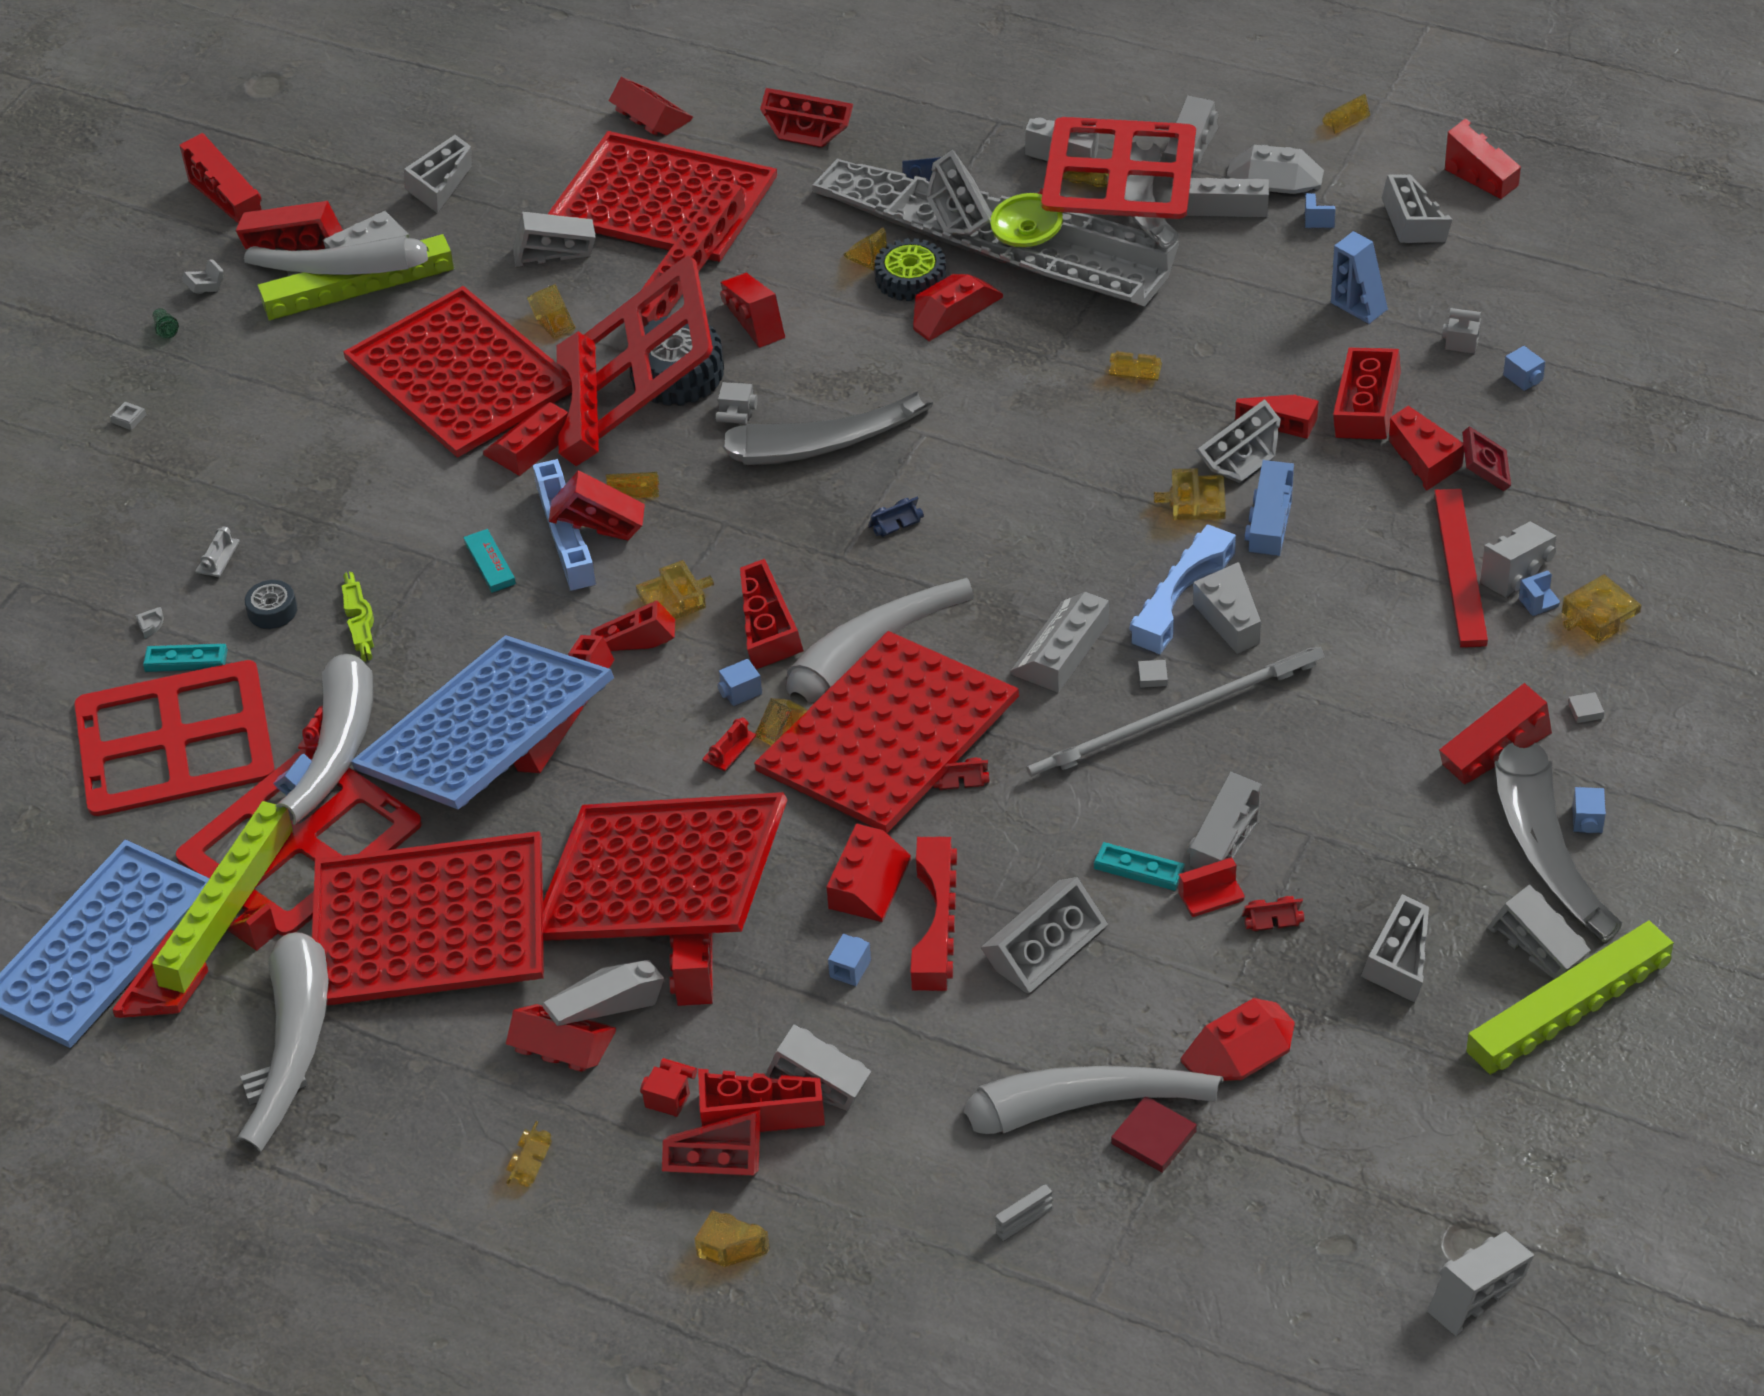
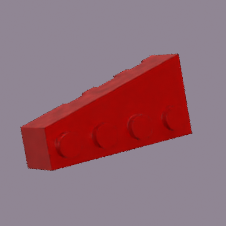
M204 133L179 145L188 182L238 224L243 213L262 210L260 193L245 180Z
M328 201L245 212L236 228V233L245 249L256 246L272 250L283 248L287 251L325 249L324 239L343 231Z
M762 559L741 567L747 651L752 665L755 669H759L804 652L797 627L766 560Z
M712 933L670 935V946L673 948V953L670 954V969L673 972V977H670V993L676 994L677 1006L713 1004Z
M698 1068L702 1126L761 1109L760 1132L825 1126L820 1078L781 1075L779 1079H772L762 1073H753V1077L736 1076L735 1071L724 1070L722 1074H710L709 1069Z

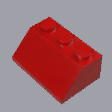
M620 77L608 100L616 105L615 110L625 116L627 114L631 115V121L641 126L645 124L644 129L654 135H657L658 132L669 135L690 122L693 118L692 115L648 87L624 77Z
M549 402L534 411L483 451V455L520 476L559 445L558 435L569 412Z
M856 824L826 887L828 909L883 922L911 861V855L885 831Z
M534 1004L513 1010L506 1045L515 1047V1052L520 1054L532 1055V1053L542 1055L541 1059L551 1063L563 1061L569 1063L568 1067L573 1070L586 1071L587 1068L599 1064L615 1035L616 1027L589 1019L557 1026L542 1005Z

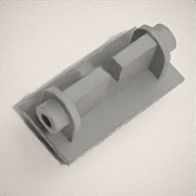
M223 526L216 530L215 538L205 555L200 558V564L195 571L196 573L216 577L221 576L240 542L239 539L231 538L229 528Z

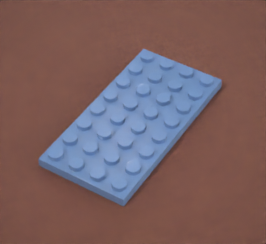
M125 839L0 972V1014L71 1048L140 972L169 930L176 929L210 878Z

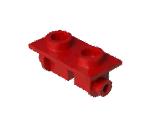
M323 705L318 707L314 715L315 718H312L303 729V740L299 744L298 749L316 751L323 720Z
M743 717L735 719L730 729L715 745L709 748V752L703 757L702 761L726 771L757 736L755 733L748 731V721Z
M974 757L966 759L965 762L947 764L945 767L949 768V770L934 784V788H940V790L959 788L958 778H964L965 788L984 786V783H990L989 772H983V770H988V760Z
M1284 896L1278 898L1277 902L1266 903L1265 900L1249 902L1248 905L1244 906L1242 916H1249L1245 918L1246 929H1251L1252 931L1273 929L1272 918H1277L1278 928L1299 926V923L1304 922L1303 911H1298L1302 905L1303 898L1294 899L1293 896Z

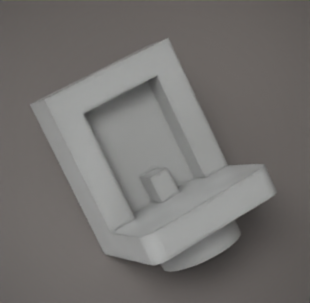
M211 259L207 261L205 271L184 272L182 281L194 293L217 292L223 280V269Z

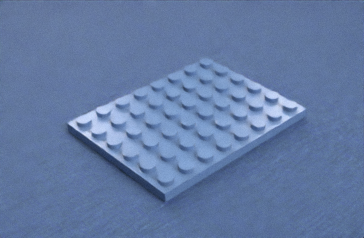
M505 635L361 752L351 763L356 771L450 807L460 809L478 792L485 789L497 776L507 771L509 766L516 760L527 754L529 749L546 738L548 733L565 722L567 717L584 706L586 701L604 689L605 685L614 679L613 673L609 668Z

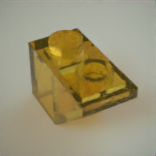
M556 284L527 297L537 321L553 339L576 329Z
M714 1210L710 1212L695 1237L697 1256L723 1267L765 1255L770 1250L768 1231H765L759 1225L739 1221L731 1214H721Z

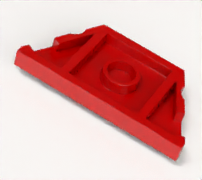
M170 929L112 1009L114 1017L124 1018L180 1013L208 973L207 963L203 964L185 993L158 986L152 963L174 932V930Z

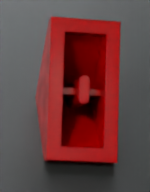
M267 903L247 909L232 921L228 927L229 932L256 951L278 934L271 908Z

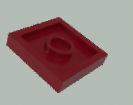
M1472 427L1466 428L1462 432L1466 468L1502 491L1507 490L1511 487L1507 450Z
M1144 1097L1111 1136V1144L1163 1173L1196 1133L1197 1124L1153 1099Z

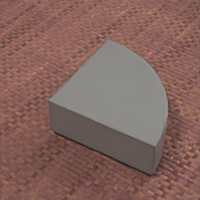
M161 607L135 615L144 638L155 634L161 628L164 621Z

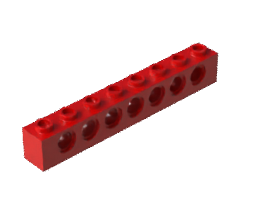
M724 180L718 183L642 289L686 256H691L696 260L698 272L746 207L742 186ZM680 280L642 309L641 315L644 327L647 326L648 322L652 320L658 321L660 317L669 314L683 294Z

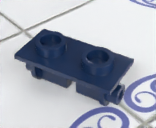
M941 157L902 161V173L906 174V178L914 179L917 176L926 178L930 182L933 173L932 165Z
M918 496L910 500L909 498L901 499L895 506L887 509L882 507L875 510L871 515L868 527H873L876 536L881 535L884 537L900 529L896 522L900 520L903 528L920 522L924 514L921 508H916Z

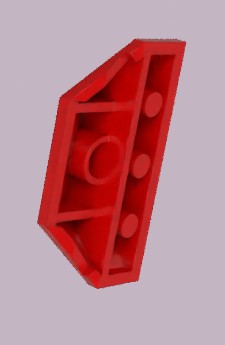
M766 88L760 110L779 140L823 148L848 127L853 104Z
M952 274L916 295L913 330L926 340L931 341L1002 299L1003 293L988 282L969 274Z
M1252 998L1207 1024L1182 1055L1180 1062L1190 1072L1222 1076L1223 1081L1243 1080L1290 1052L1295 1021L1277 1002Z

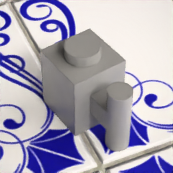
M1450 308L1449 324H1444L1442 339H1446L1445 350L1475 354L1479 339L1481 312Z
M722 383L718 398L719 412L716 413V422L747 424L752 410L757 408V395H753L752 384Z

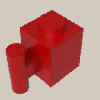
M663 1058L660 1066H654L649 1077L646 1076L642 1081L640 1093L643 1094L645 1107L678 1117L690 1095L688 1078L695 1079L697 1068Z

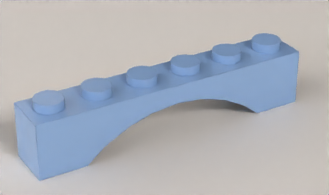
M558 459L533 465L536 487L547 521H549L551 500L566 485ZM558 520L557 524L548 522L570 591L596 585L593 562L579 529L573 528V524Z
M1208 524L1201 533L1196 534L1191 547L1183 551L1178 564L1171 567L1166 580L1159 583L1151 600L1148 599L1145 602L1139 616H1135L1130 624L1132 644L1158 654L1163 652L1173 638L1172 609L1178 597L1193 582L1225 568L1235 554V534Z

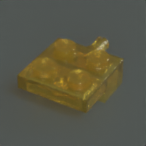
M1198 468L1172 469L1169 492H1154V503L1170 502V506L1173 509V520L1226 519L1224 476H1198Z
M681 560L660 568L659 577L636 585V592L644 605L658 600L675 619L706 608L705 595L702 589L714 586V581L711 575L696 580L685 562Z
M1603 574L1563 598L1562 613L1569 618L1563 621V625L1568 631L1578 626L1597 643H1600L1619 632L1621 623L1639 614L1642 605Z

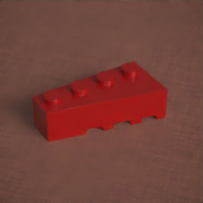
M1523 683L1439 749L1442 765L1464 785L1478 778L1480 775L1496 767L1495 761L1499 760L1502 750L1507 745L1513 743L1516 747L1528 748L1534 742L1536 743L1552 733L1548 704L1527 684Z

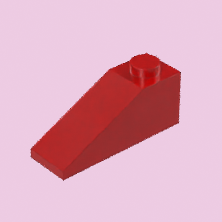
M1298 395L1237 398L1235 421L1265 399L1281 419L1278 432L1308 439L1318 418L1319 401Z
M656 600L592 629L591 635L603 636L610 651L654 648L675 638V618Z

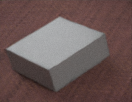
M124 402L110 416V419L115 425L133 430L146 416V411L144 408Z
M1166 660L1138 661L1140 688L1168 686Z
M1596 692L1569 697L1568 705L1576 723L1604 719V710Z

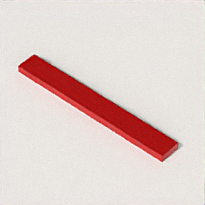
M1461 489L1435 490L1434 498L1460 647H1484L1488 644V637Z

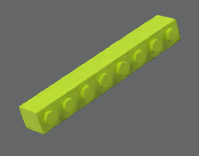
M441 234L420 240L429 249V252L427 251L428 260L408 269L348 275L302 272L259 284L258 289L268 320H273L454 270L451 250L444 235Z
M262 801L152 964L158 986L185 993L292 833L293 829L288 808H277L276 804Z
M1648 920L1468 1033L1466 1052L1490 1075L1499 1069H1506L1519 1056L1531 1053L1538 1044L1545 1040L1553 1039L1560 1030L1568 1025H1575L1581 1017L1590 1011H1597L1612 997L1621 996L1631 985L1643 982L1650 973L1658 968H1665L1672 959L1671 954L1674 942Z

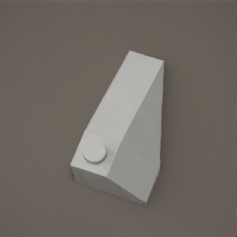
M650 960L605 967L546 1000L542 1007L555 1024L559 1026L653 1006L656 1004L665 978Z

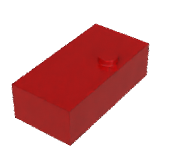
M1348 348L1333 413L1336 438L1387 439L1390 417H1392L1401 374L1399 349Z

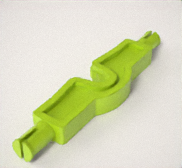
M346 572L343 575L345 584L342 585L344 611L347 617L356 616L349 619L347 624L353 638L355 650L360 651L361 660L366 662L365 654H367L368 661L372 659L370 648H373L374 644L370 629L374 623V616L370 604L363 599L360 582L355 581L353 572H349L350 579Z

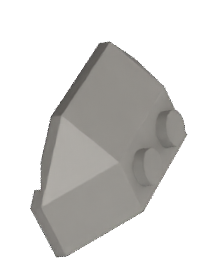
M1253 145L1230 161L1226 179H1269L1270 192L1296 194L1311 189H1321L1324 170L1302 149Z
M951 150L935 161L932 165L933 173L929 182L927 200L943 231L952 235H972L991 222L992 213L975 180L957 154Z
M1264 399L1195 451L1212 472L1240 483L1262 466L1263 460L1269 461L1275 456L1278 428L1280 427L1281 419Z

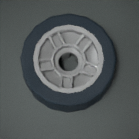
M280 580L262 581L249 589L245 596L248 618L252 624L259 628H279L288 624L297 613L294 590L289 584Z

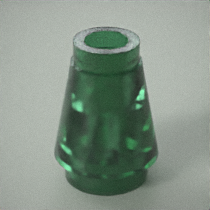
M163 308L156 309L152 316L157 335L162 338L174 337L179 329L177 319Z

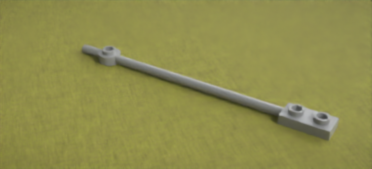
M1321 647L1308 648L1263 667L1264 669L1078 746L1056 752L1051 757L1027 766V772L1032 777L1057 766H1061L1062 770L1071 768L1078 764L1077 759L1087 753L1271 677H1277L1278 680H1282L1294 675L1292 670L1300 667L1301 670L1312 668L1317 665V660L1325 657Z

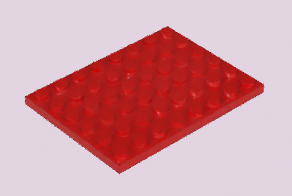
M607 131L548 214L592 219L595 233L670 250L718 183L724 180L742 186L746 207L708 258L709 260L721 262L776 179L777 169Z
M464 286L343 351L346 361L457 458L521 422L540 407L549 402L554 403L572 392L571 378L565 369Z
M887 631L754 762L755 770L876 829L888 833L949 770L945 766L949 763H955L1019 697V689Z
M784 792L582 805L543 901V941L742 932L788 801Z
M540 831L315 859L312 938L317 943H320L325 950L328 972L326 1006L544 979L542 836Z

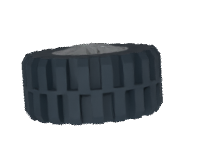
M667 316L660 317L658 321L652 320L648 322L647 326L644 327L645 335L665 321ZM688 324L649 353L652 379L692 350ZM708 325L713 346L711 355L651 400L652 402L657 404L663 402L664 405L669 406L671 404L685 405V402L691 401V403H694L700 397L705 398L711 393V390L714 391L724 375V362L721 339L713 327ZM631 366L629 367L630 378L632 381V385L636 390L633 370Z

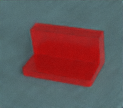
M1232 857L1179 874L1178 893L1192 917L1244 901L1245 895L1236 881L1237 865Z

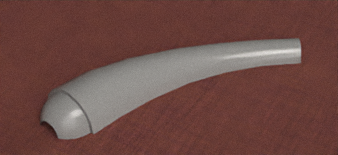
M1132 142L1130 159L1133 161L1161 162L1163 153H1160V147L1154 143L1151 149L1142 150L1136 142ZM1129 175L1127 178L1125 200L1155 202L1153 197V180L1155 176ZM1131 216L1144 232L1161 247L1170 248L1177 242L1179 234L1164 218Z
M404 235L323 250L286 251L253 246L247 249L244 262L267 268L312 274H367L404 270L420 265L428 260L427 251L429 252V249L420 240L407 238Z
M915 392L887 406L836 420L738 426L725 433L724 450L732 459L743 462L744 465L780 464L808 459L849 447L881 434L933 407V403L928 402L924 404L919 397V393Z
M964 578L901 597L873 608L838 626L811 645L787 670V693L790 696L792 692H797L806 698L807 703L816 702L887 631L896 633L912 622L940 609L974 599L970 581L968 578Z
M341 654L334 657L327 663L325 670L322 672L323 720L318 747L309 768L296 787L276 805L277 808L286 807L291 811L294 825L310 813L335 787L350 767L365 736L373 706V673L355 655Z
M1535 742L1529 748H1519L1511 743L1502 750L1499 760L1495 761L1498 793L1509 825L1529 862L1551 891L1602 942H1608L1618 933L1622 922L1596 897L1578 872L1565 846L1556 814L1552 761L1548 760L1545 750ZM1532 828H1533L1534 834H1535V836H1536V838H1537V841L1534 839V837H1533L1532 834H1531V829H1532Z
M299 932L289 933L281 937L274 945L268 959L276 1011L275 1048L268 1077L256 1107L236 1139L237 1142L246 1140L252 1143L260 1152L282 1121L301 1085L314 1055L326 1011L328 972L325 950L311 936Z
M1085 1066L1052 1068L1015 1074L979 1086L976 1089V1093L966 1102L963 1114L965 1113L968 1116L975 1132L993 1134L1002 1131L1006 1133L1063 1111L1105 1101L1141 1097H1180L1216 1102L1218 1085L1223 1083V1077L1146 1067Z

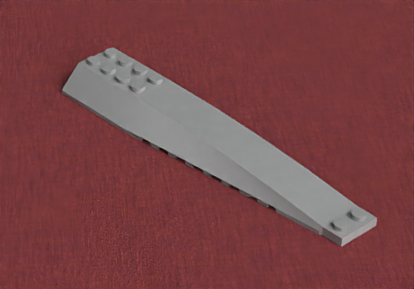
M836 159L812 185L813 193L836 199L944 243L1020 269L1141 306H1146L1168 279L1179 246V241H1177L1172 247L1163 248L1143 230L1095 216L1067 212L1063 213V224L1058 233L1048 241L1033 247H1014L1001 242L993 234L990 222L972 235H952L943 231L927 200L929 182L926 178L915 176L914 179L906 178L904 173L864 164H854L841 159ZM980 191L991 213L1001 202L1010 198L1006 196H1001L1000 199L989 197L988 192Z

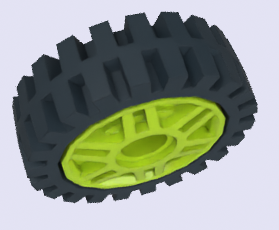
M908 238L904 239V243H901L900 240L894 241V245L889 243L886 245V249L882 248L880 254L877 253L874 262L877 287L881 289L883 294L888 293L890 298L896 295L897 300L902 301L903 297H906V301H912V297H916L919 293L946 278L945 255L934 243L929 245V241L926 240L920 243L919 239L914 238L913 242H910Z

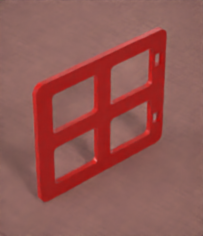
M1076 117L1057 118L1054 123L1041 199L1042 209L1051 212L1169 219L1184 218L1187 215L1196 127L1183 123ZM1072 132L1115 135L1112 158L1068 157L1067 150L1070 134ZM1133 137L1177 138L1176 161L1168 163L1131 160ZM1064 172L1109 174L1106 198L1091 199L1060 196ZM1128 176L1172 177L1174 180L1171 201L1169 203L1125 200Z
M691 256L681 259L584 334V336L591 338L597 344L625 322L628 348L596 372L597 392L631 366L636 391L632 396L598 420L599 439L711 355L713 346L696 260ZM680 280L684 298L683 307L645 335L641 315L642 309ZM688 324L692 350L652 379L649 353Z
M244 660L80 695L75 700L88 811L93 816L112 814L262 781L275 771L259 674L254 661ZM232 681L239 682L243 704L242 712L189 724L182 723L178 699L179 693ZM158 698L162 721L161 729L119 739L101 741L97 714L100 709ZM93 720L94 726L85 729L84 721ZM240 732L248 734L252 762L249 765L199 776H190L186 746L189 743ZM160 749L166 750L170 776L168 782L108 794L104 769L106 761ZM101 780L102 787L92 789V781Z
M309 749L298 751L181 845L176 851L178 862L184 867L210 878L219 866V863L204 853L245 819L251 818L262 801L267 802L280 792L273 783L280 775L290 769L300 755L305 754L312 761L315 751ZM348 768L336 784L342 788L339 793L302 823L294 825L291 820L292 833L256 887L298 853L306 855L314 862L315 859L343 856L317 837L358 803H364L394 823L359 854L396 849L420 829L422 825L421 817L417 812L351 768ZM388 803L396 808V810L390 813L384 807ZM254 888L242 908L247 910L267 903L271 908L278 934L284 936L297 932L313 919L314 891L292 910L285 911Z

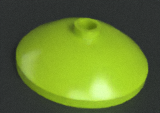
M1025 193L1012 196L1001 202L994 209L990 224L993 234L1001 242L1014 247H1033L1048 241L1058 233L1063 224V212L1045 211L1041 207L1042 194Z

